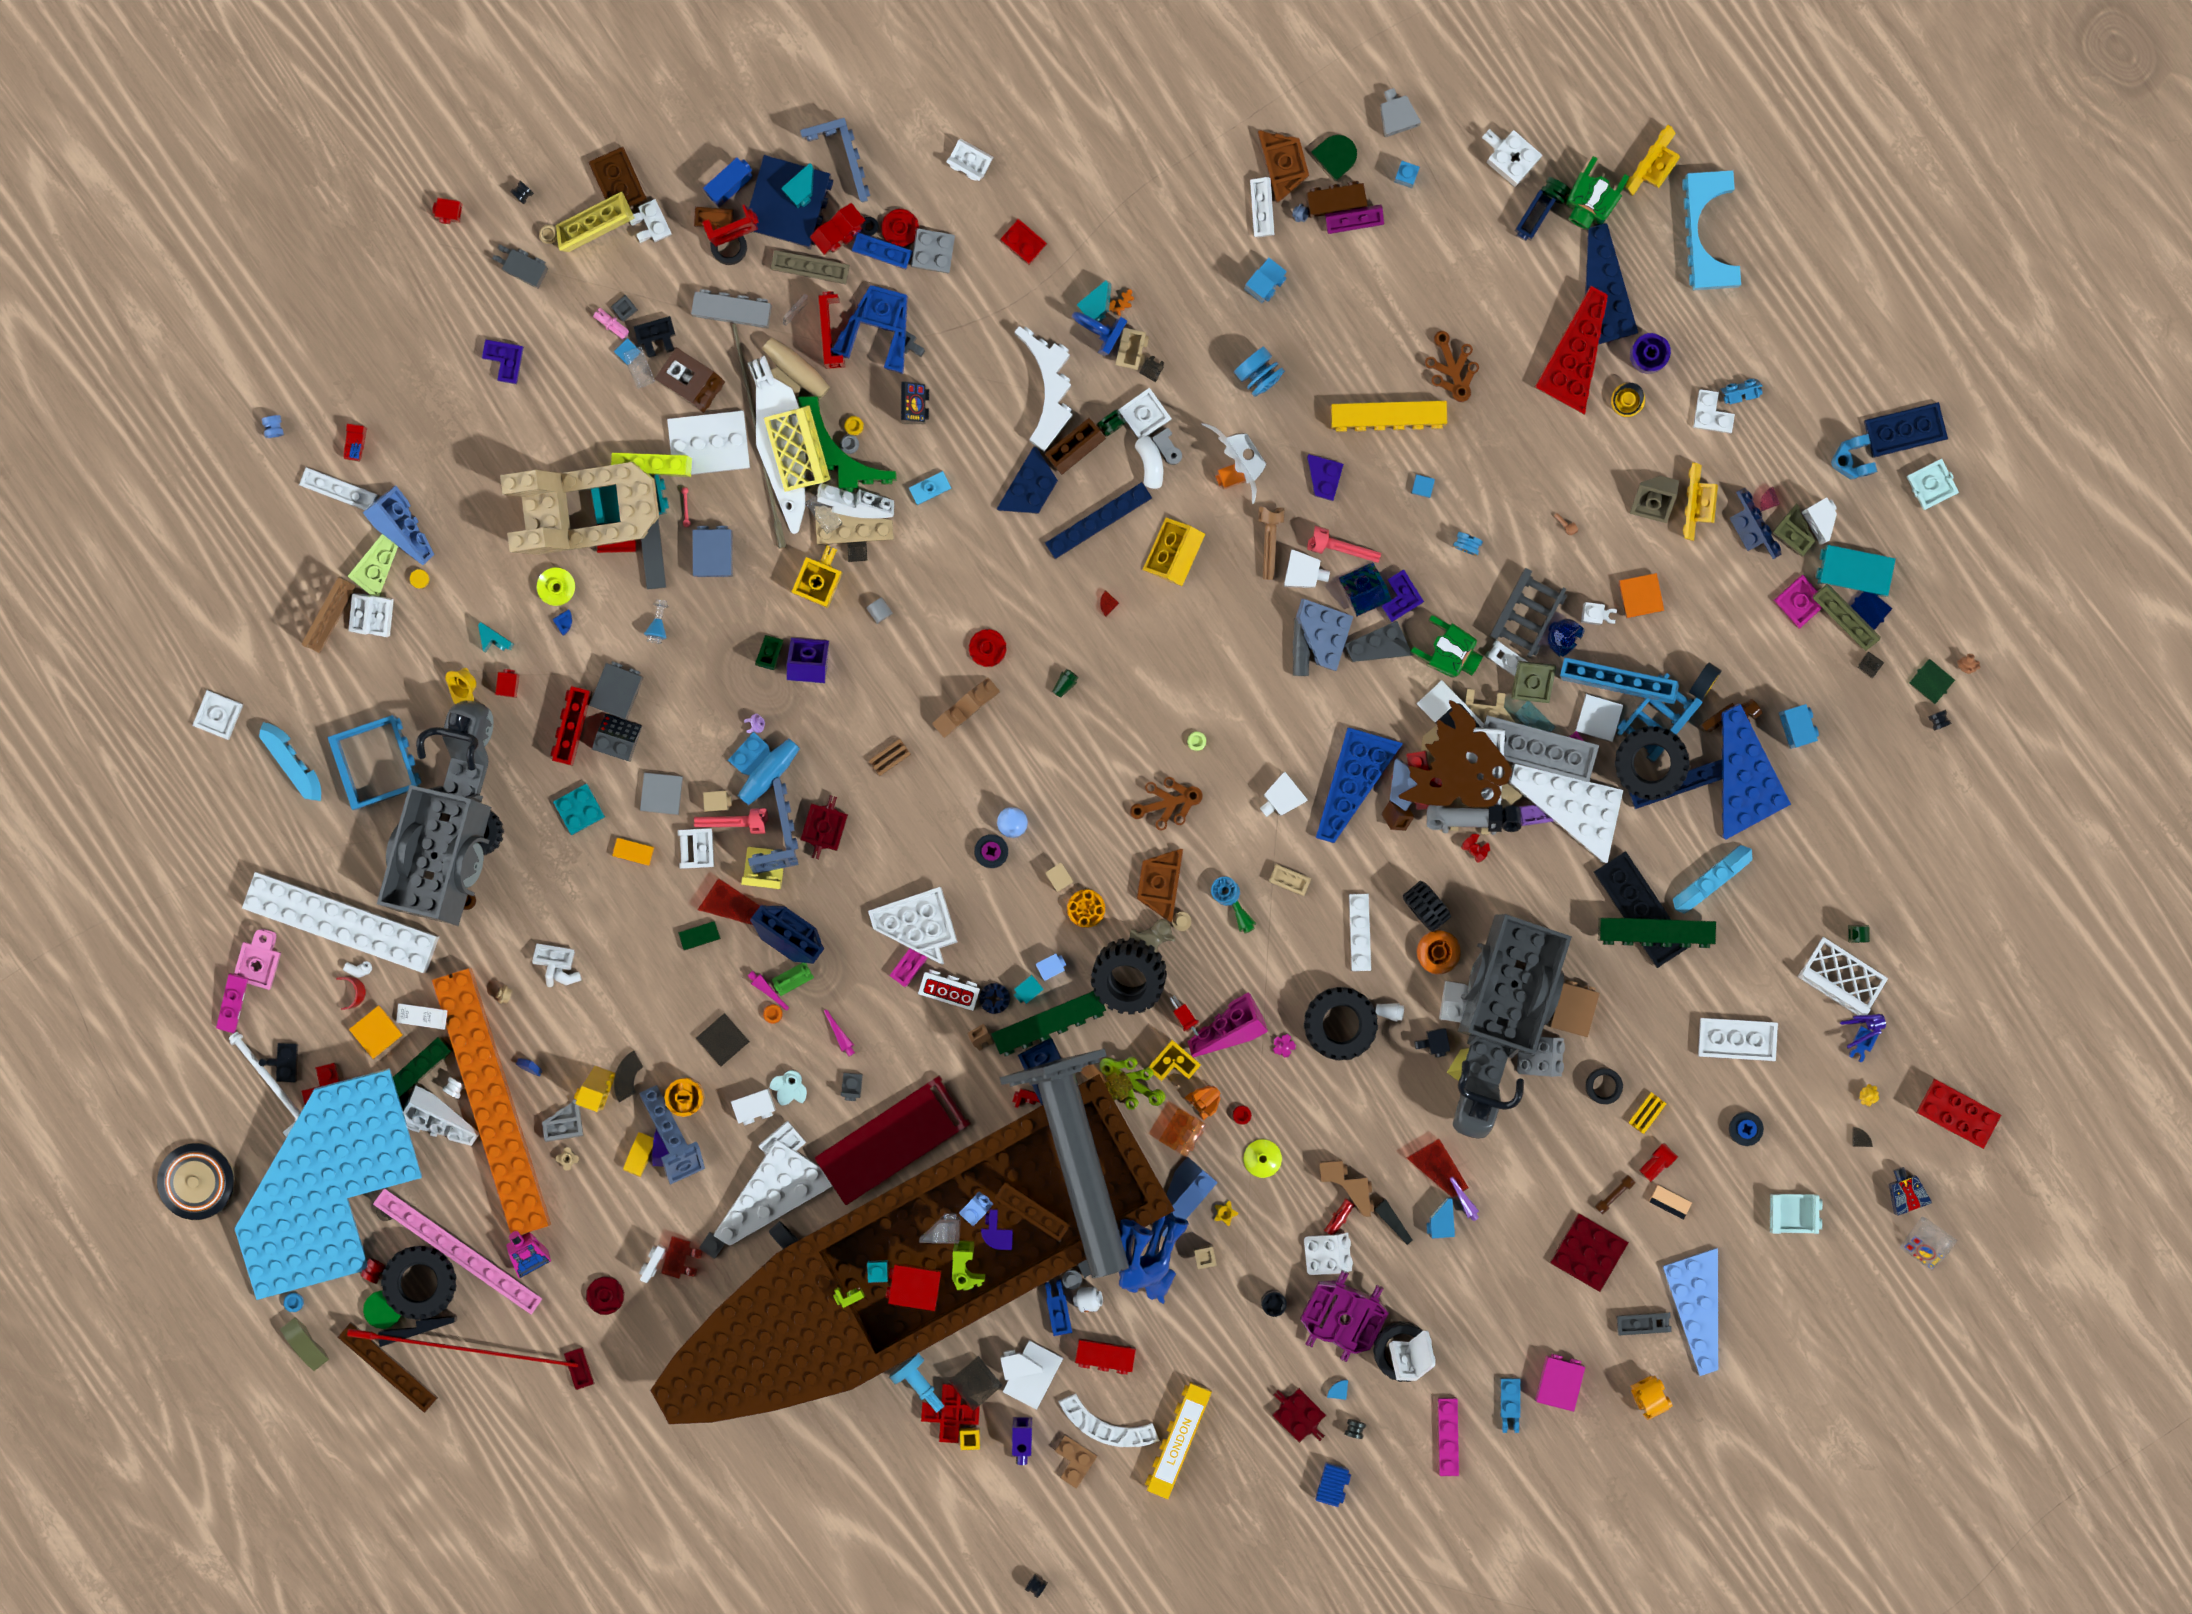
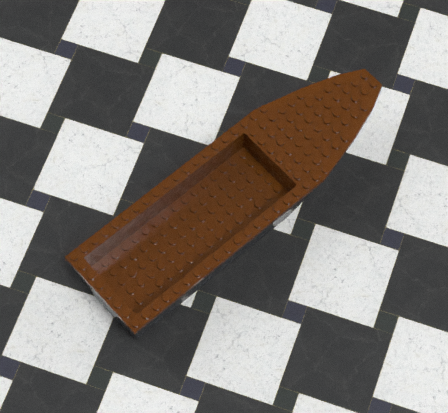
M1100 1074L1078 1085L1119 1233L1121 1232L1120 1222L1123 1219L1133 1220L1146 1227L1175 1211ZM1044 1105L782 1249L771 1257L728 1297L675 1353L650 1391L668 1424L724 1421L772 1412L853 1390L1087 1260ZM1005 1182L1070 1224L1060 1242L994 1199ZM979 1191L993 1203L992 1209H998L997 1228L1013 1229L1012 1250L994 1249L986 1244L981 1234V1228H989V1225H985L986 1214L974 1226L959 1214ZM955 1240L974 1241L973 1258L965 1264L971 1273L985 1274V1281L982 1282V1286L978 1287L975 1284L969 1290H957L952 1280ZM888 1260V1271H890V1267L894 1268L895 1263L941 1270L935 1311L888 1304L889 1299L885 1298L887 1287H891L892 1279H889L888 1282L868 1283V1261ZM838 1287L844 1297L847 1296L846 1292L856 1288L857 1291L862 1289L865 1297L843 1308L841 1304L838 1305L833 1295L836 1294L835 1289Z

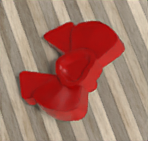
M1471 834L1462 843L1461 849L1468 851L1474 856L1476 862L1480 863L1487 857L1490 845L1486 843L1480 848L1476 844L1480 835Z

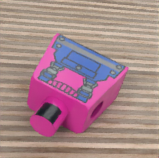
M514 1231L509 1235L511 1242L506 1246L518 1278L551 1262L548 1249L532 1233L528 1232L521 1236L518 1231Z

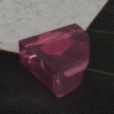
M1773 487L1766 490L1761 498V512L1780 505Z

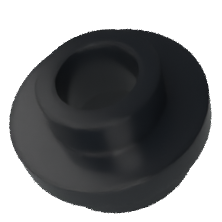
M865 217L866 221L861 225V232L864 235L872 236L878 231V222L873 217ZM868 223L873 225L871 230L865 228Z

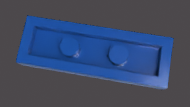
M857 233L852 252L905 270L912 255L911 250L861 233Z

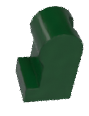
M1848 925V942H1870V926Z

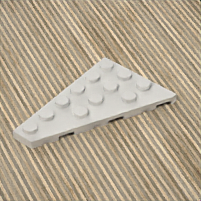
M1513 764L1509 783L1530 799L1542 812L1551 817L1556 824L1565 829L1577 842L1581 843L1589 852L1600 859L1601 862L1608 863L1623 790Z
M776 1139L715 1231L714 1236L731 1246L829 1189L832 1185L819 1165Z

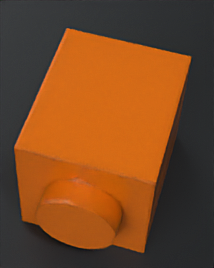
M1235 464L1219 469L1217 471L1218 475L1215 476L1218 486H1223V489L1246 482L1244 473L1237 472Z

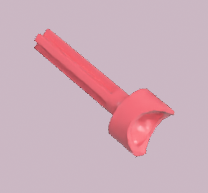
M1315 526L1314 536L1308 540L1307 550L1322 554L1325 548L1377 563H1379L1381 557L1380 552L1329 538V529Z
M751 808L749 816L694 817V827H749L751 834H765L764 826L769 820L768 811L765 808Z

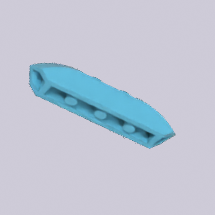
M263 722L259 734L260 739L303 798L321 801L319 779L314 770L307 773L308 767L302 760L299 761L295 756L297 754L295 749L290 744H286L290 737L280 728Z
M1740 845L1673 898L1675 910L1683 914L1687 913L1753 860L1752 849Z

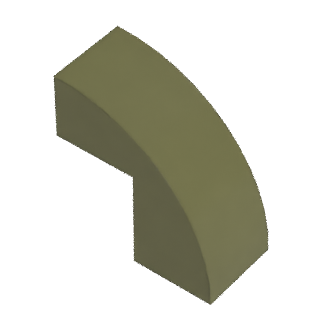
M293 1318L280 1329L293 1350L313 1371L329 1360L324 1349L313 1341L306 1326L297 1318Z

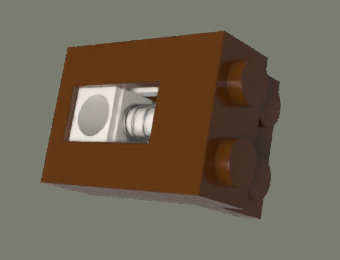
M677 347L655 377L659 383L691 403L703 413L710 407L713 399L721 391L725 383L717 373Z

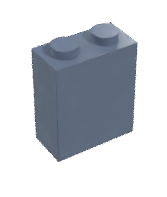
M697 526V530H693L694 577H733L732 530L728 529V526H716V529L709 530V526Z

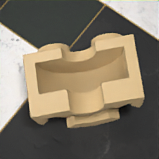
M1123 328L1115 365L1138 370L1139 366H1143L1145 355H1142L1143 347L1147 348L1149 340L1146 332Z

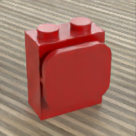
M895 1263L894 1268L890 1267L888 1279H892L891 1287H887L885 1298L889 1299L888 1304L935 1311L941 1270Z

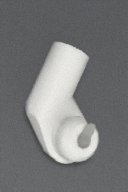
M368 961L358 966L347 962L343 971L360 978L372 971V965Z
M555 968L553 978L561 984L569 985L582 980L579 971L568 975L561 968Z

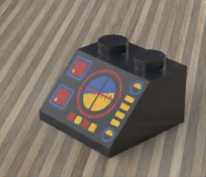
M901 382L902 424H925V420H929V408H926V401H929V389H926L925 384Z

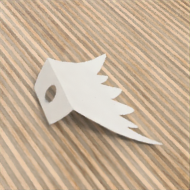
M1202 424L1216 432L1220 436L1218 439L1226 445L1224 453L1235 459L1236 471L1244 473L1246 483L1251 485L1252 504H1254L1257 493L1254 481L1264 470L1266 462L1248 434H1238L1226 438L1216 427ZM1245 449H1252L1254 451V457L1251 460H1246L1243 457Z

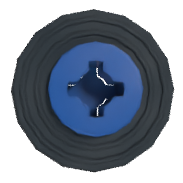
M1741 1112L1730 1121V1136L1739 1145H1754L1763 1136V1123L1754 1113Z

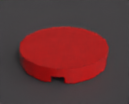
M905 209L892 210L884 217L881 225L882 235L886 242L900 247H907L915 241L916 229H919V223L915 215Z
M992 629L981 630L971 638L969 654L978 665L993 667L1005 658L1007 651L1006 642L997 631Z

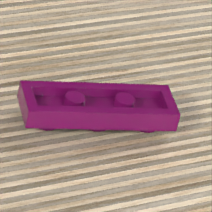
M1382 204L1325 214L1328 234L1384 225Z

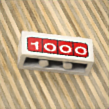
M931 969L929 973H924L918 992L919 995L974 1011L980 988H977V983L966 981V984L958 982L959 978L951 975H948L947 978L941 977V972Z

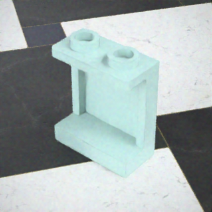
M1770 1194V1232L1774 1234H1819V1230H1822V1218H1819V1210H1822L1823 1206L1822 1199H1819L1817 1194Z

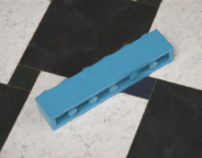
M1565 657L1560 674L1563 681L1675 704L1679 688L1678 681Z

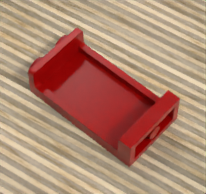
M833 291L823 292V295L818 297L824 365L826 369L845 368L843 355L833 356L831 354L832 338L829 304L840 303L838 294H834Z

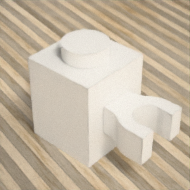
M1585 602L1583 604L1581 623L1601 625L1603 620H1605L1609 624H1615L1616 620L1609 619L1608 615L1609 613H1617V609L1605 611V605Z

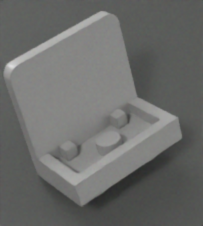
M1540 1037L1535 1055L1518 1052L1517 1072L1525 1075L1562 1076L1564 1070V1063L1562 1062L1565 1051L1564 1038Z

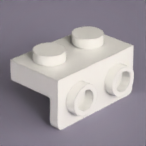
M960 138L946 162L950 164L952 169L956 171L961 170L966 173L968 178L980 181L994 157Z

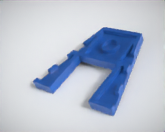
M870 285L858 304L854 315L850 317L846 328L839 335L838 341L831 348V354L843 355L844 358L849 359L860 323L895 332L884 368L903 374L908 296Z

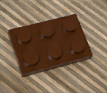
M620 147L588 162L605 200L620 192L624 194L629 207L647 200L624 147Z

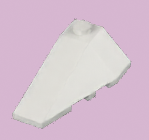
M1445 981L1439 1019L1461 1023L1467 1000L1461 999V995L1468 993L1467 985ZM1498 1017L1496 1024L1507 1027L1508 1020Z
M418 1086L414 1087L402 1108L407 1127L412 1131L419 1132L423 1130L431 1132L430 1135L437 1137V1134L447 1136L450 1141L470 1146L479 1136V1132L438 1097Z

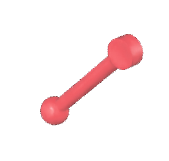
M683 487L681 489L685 518L683 525L689 527L691 522L688 520V488Z

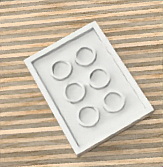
M744 411L667 419L671 455L691 457V475L750 468Z

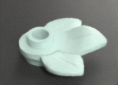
M789 1070L783 1076L774 1077L770 1083L769 1088L778 1091L777 1100L782 1106L789 1104L793 1099L803 1103L807 1095L806 1087L801 1083L802 1077L795 1070ZM789 1078H794L795 1082L791 1083Z

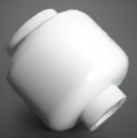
M1096 1287L1079 1288L1077 1294L1073 1297L1074 1306H1077L1079 1311L1083 1313L1096 1312L1103 1304L1102 1292L1098 1291Z

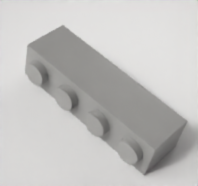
M700 289V292L694 293L691 315L698 318L769 328L772 305L766 299L757 298L756 301H752L747 296L738 295L737 298H733L728 293L719 292V295H714L709 290Z

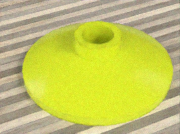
M550 568L540 575L537 581V592L545 603L552 606H560L567 603L573 597L575 581L568 571L562 568ZM555 584L560 585L558 591H555L553 588Z
M1256 1140L1244 1152V1165L1248 1172L1256 1177H1270L1281 1166L1282 1155L1280 1149L1269 1140ZM1262 1155L1266 1156L1267 1158L1266 1162L1264 1163L1259 1161V1158Z

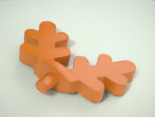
M1128 289L1126 294L1122 292L1123 301L1118 299L1120 307L1115 308L1116 301L1112 300L1109 305V311L1117 312V316H1121V311H1124L1125 308H1131L1132 305L1128 302L1134 301L1133 291Z

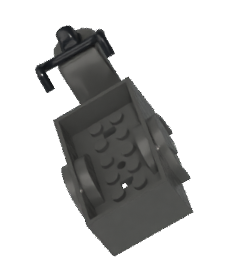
M467 700L458 702L449 710L444 728H429L419 734L416 741L419 759L426 757L425 739L432 735H442L451 760L443 786L426 789L409 785L399 824L393 830L388 841L386 850L387 868L377 905L398 912L459 926L467 895H475V892L467 888L471 887L478 880L483 867V850L477 842L489 844V840L483 838L492 807L481 803L483 796L480 793L489 763L485 746L491 738L494 720L491 710L484 704ZM442 813L451 815L449 822L441 821ZM426 871L435 873L432 880L424 878Z
M1496 914L1486 944H1477V947L1481 948L1482 952L1473 964L1469 976L1468 993L1461 995V999L1467 1000V1004L1458 1032L1469 1035L1467 1044L1470 1045L1466 1060L1462 1062V1072L1458 1082L1460 1100L1458 1101L1453 1120V1127L1458 1133L1476 1139L1485 1138L1494 1127L1499 1109H1512L1520 1103L1524 1092V1080L1521 1078L1516 1080L1514 1098L1508 1102H1501L1499 1084L1507 1059L1514 1057L1518 1052L1535 1055L1543 1027L1553 1016L1561 996L1564 982L1562 967L1572 936L1507 914ZM1516 960L1526 963L1525 970L1514 967ZM1498 1017L1508 1020L1507 1027L1496 1024Z

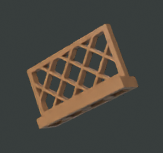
M341 577L337 578L301 645L321 653L354 593L356 585Z

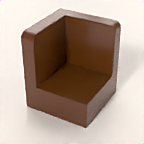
M1390 800L1382 812V816L1390 830L1406 831L1414 819V815L1409 808L1405 811Z

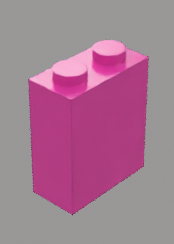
M1553 1353L1551 1356L1546 1355L1535 1401L1574 1412L1585 1366L1581 1364L1582 1361L1570 1358V1361L1562 1360L1563 1356Z

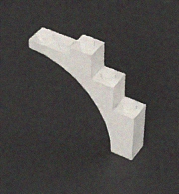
M1019 326L1015 331V335L1027 345L1035 356L1043 376L1045 387L1043 413L1037 428L1029 440L1045 453L1073 417V414L1070 413L1072 410L1064 403L1062 405L1058 404L1071 388L1070 379L1062 373L1060 376L1057 374L1069 359L1070 354H1068L1069 350L1062 344L1056 345L1054 343L1049 349V344L1041 338L1037 340L1032 336L1034 333L1030 329Z

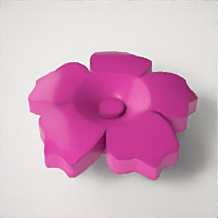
M1286 1034L1282 1035V1039L1278 1036L1274 1039L1276 1047L1273 1048L1275 1054L1281 1055L1282 1053L1284 1058L1289 1057L1291 1054L1290 1050L1296 1049L1294 1041H1290L1291 1036Z

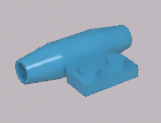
M753 732L728 760L741 773L750 775L738 796L747 805L753 803L768 791L773 785L774 779L779 778L786 771L800 750V747L788 738L771 752L769 745Z

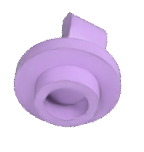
M753 714L751 718L744 720V723L750 722L752 726L751 729L746 730L747 733H760L764 730L765 722L759 714Z

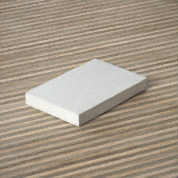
M1029 1340L1022 1354L1041 1365L1043 1372L1010 1379L1003 1392L1037 1410L1063 1357Z

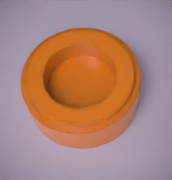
M771 1004L764 1009L763 1016L768 1023L774 1024L782 1019L783 1011L778 1005Z

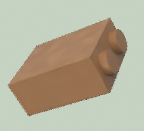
M1566 980V983H1563L1561 996L1551 1017L1549 1027L1588 1037L1600 993L1595 992V987L1585 985L1584 988L1577 987L1576 982Z

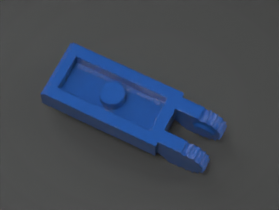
M1057 1280L1056 1283L1059 1296L1054 1297L1051 1294V1285L1049 1282L1045 1283L1046 1300L1053 1336L1072 1333L1066 1296L1063 1293L1061 1280Z

